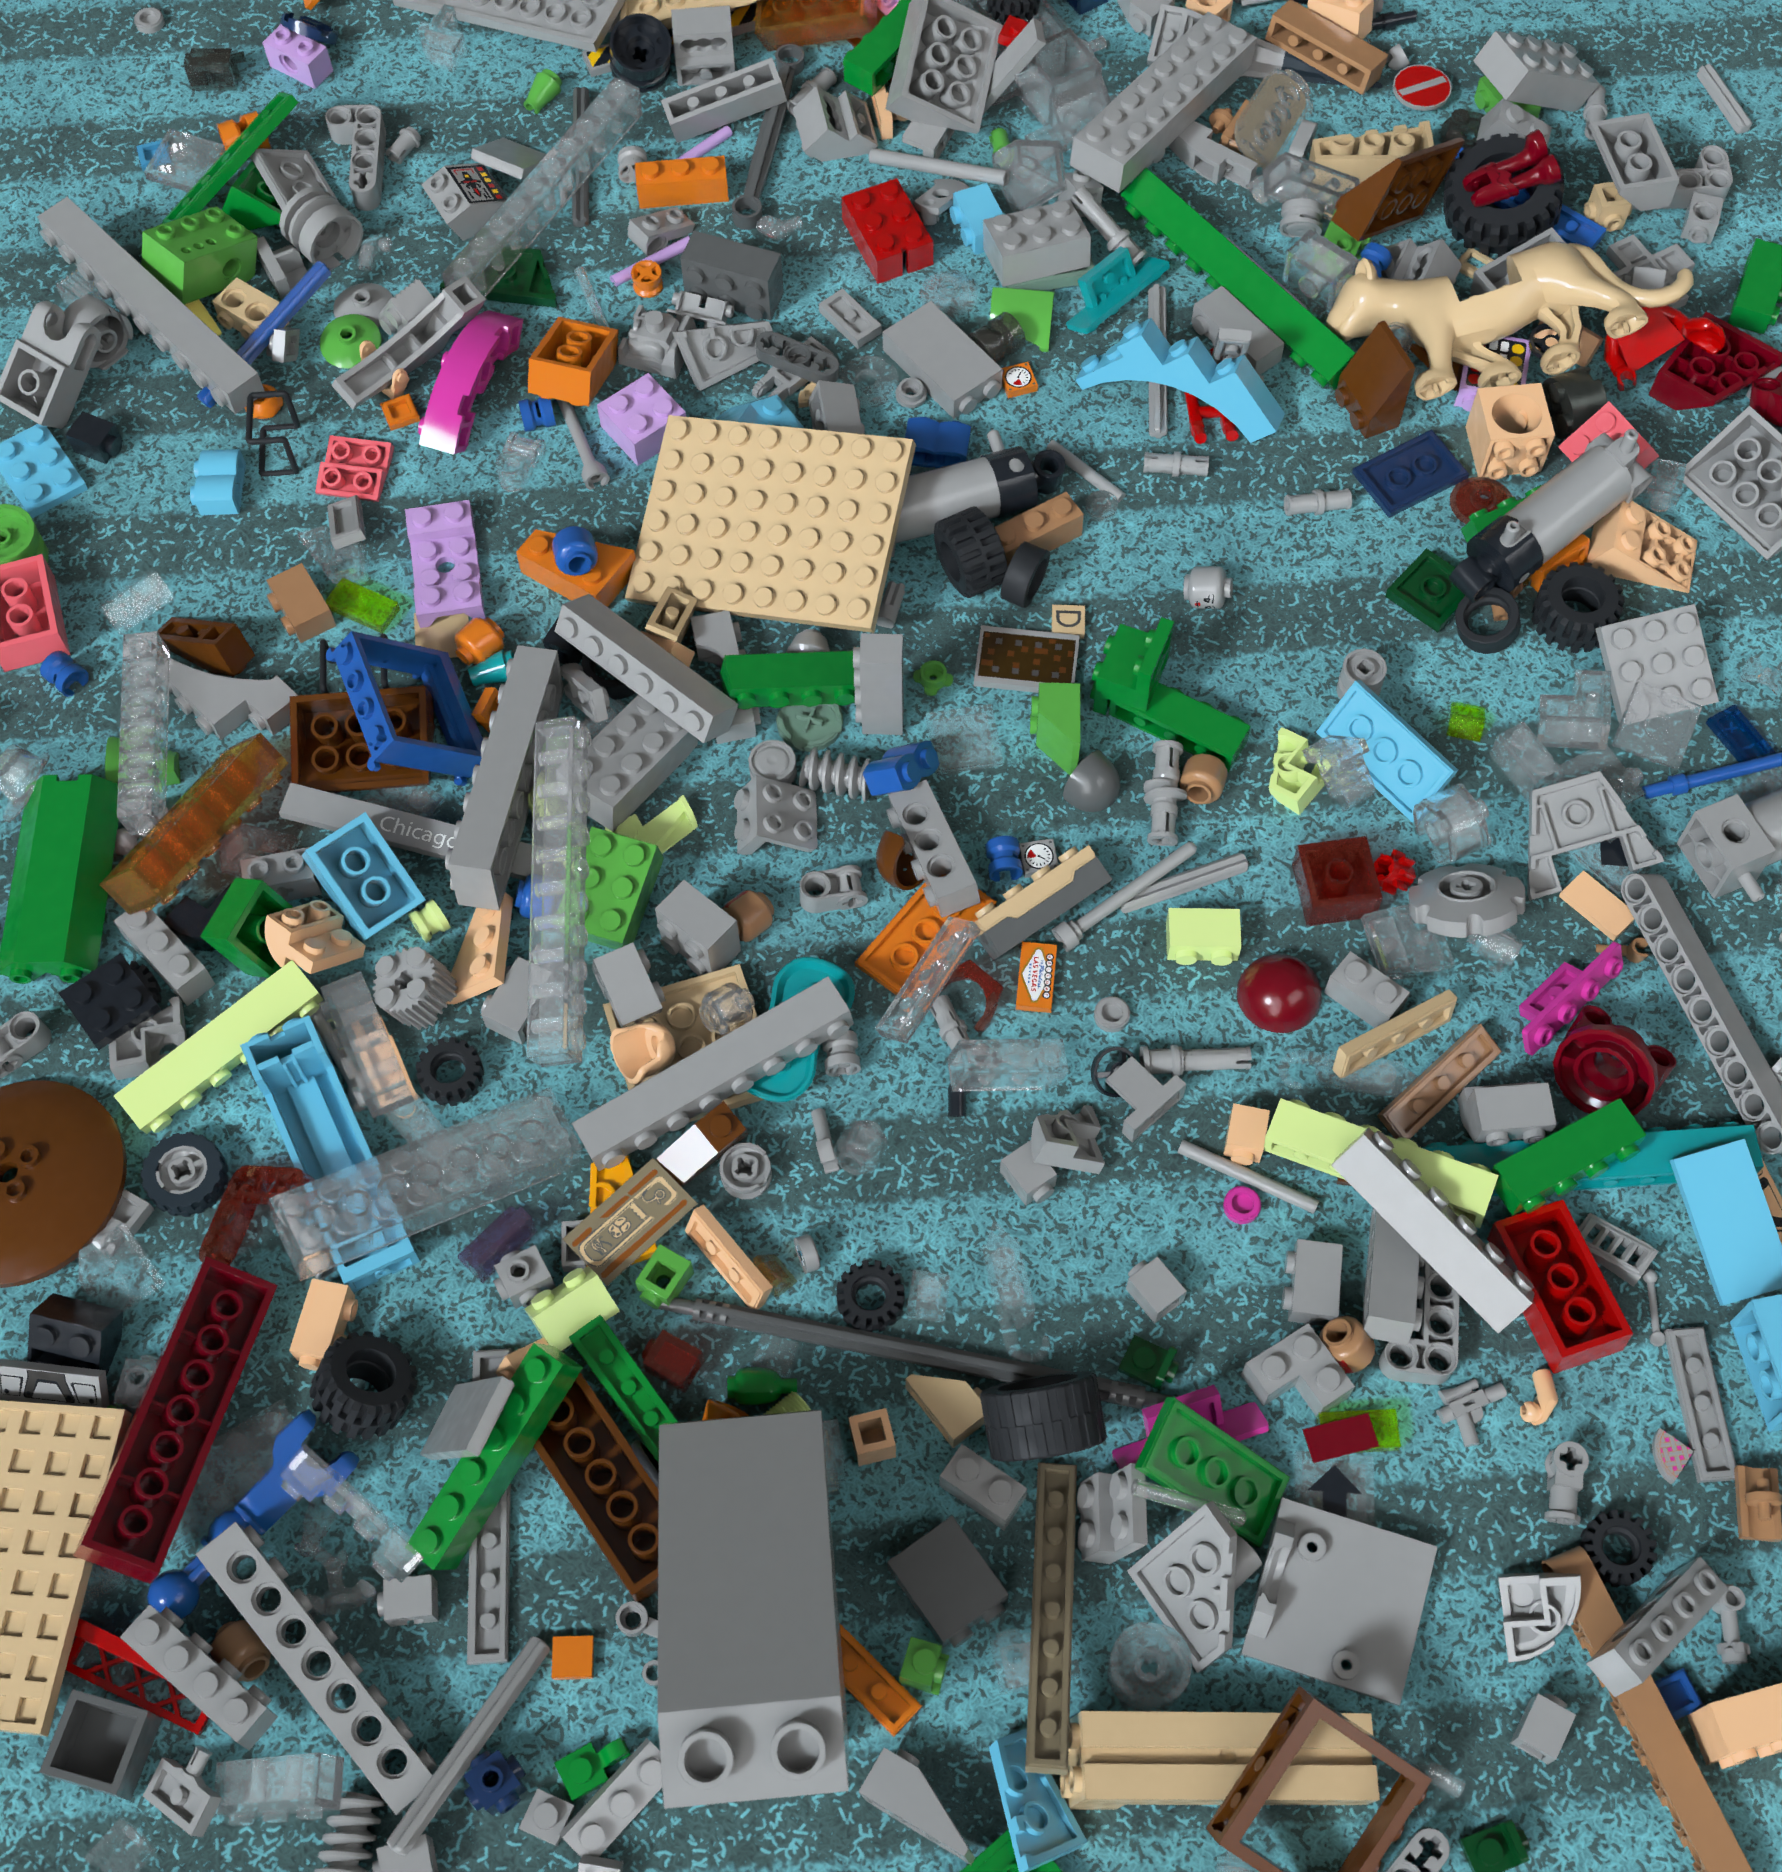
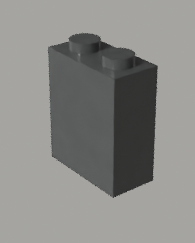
M953 1516L887 1561L888 1571L939 1644L942 1645V1648H945L950 1643L954 1648L959 1647L973 1636L974 1633L971 1630L973 1626L983 1619L986 1624H990L1006 1611L1003 1605L1008 1602L1009 1594Z

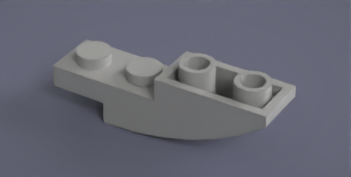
M1194 121L1169 145V148L1187 166L1215 184H1218L1224 177L1249 190L1255 183L1258 163L1213 141V130L1203 124Z

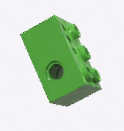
M217 206L142 231L141 265L183 304H187L223 291L236 277L244 282L252 279L255 276L258 237Z

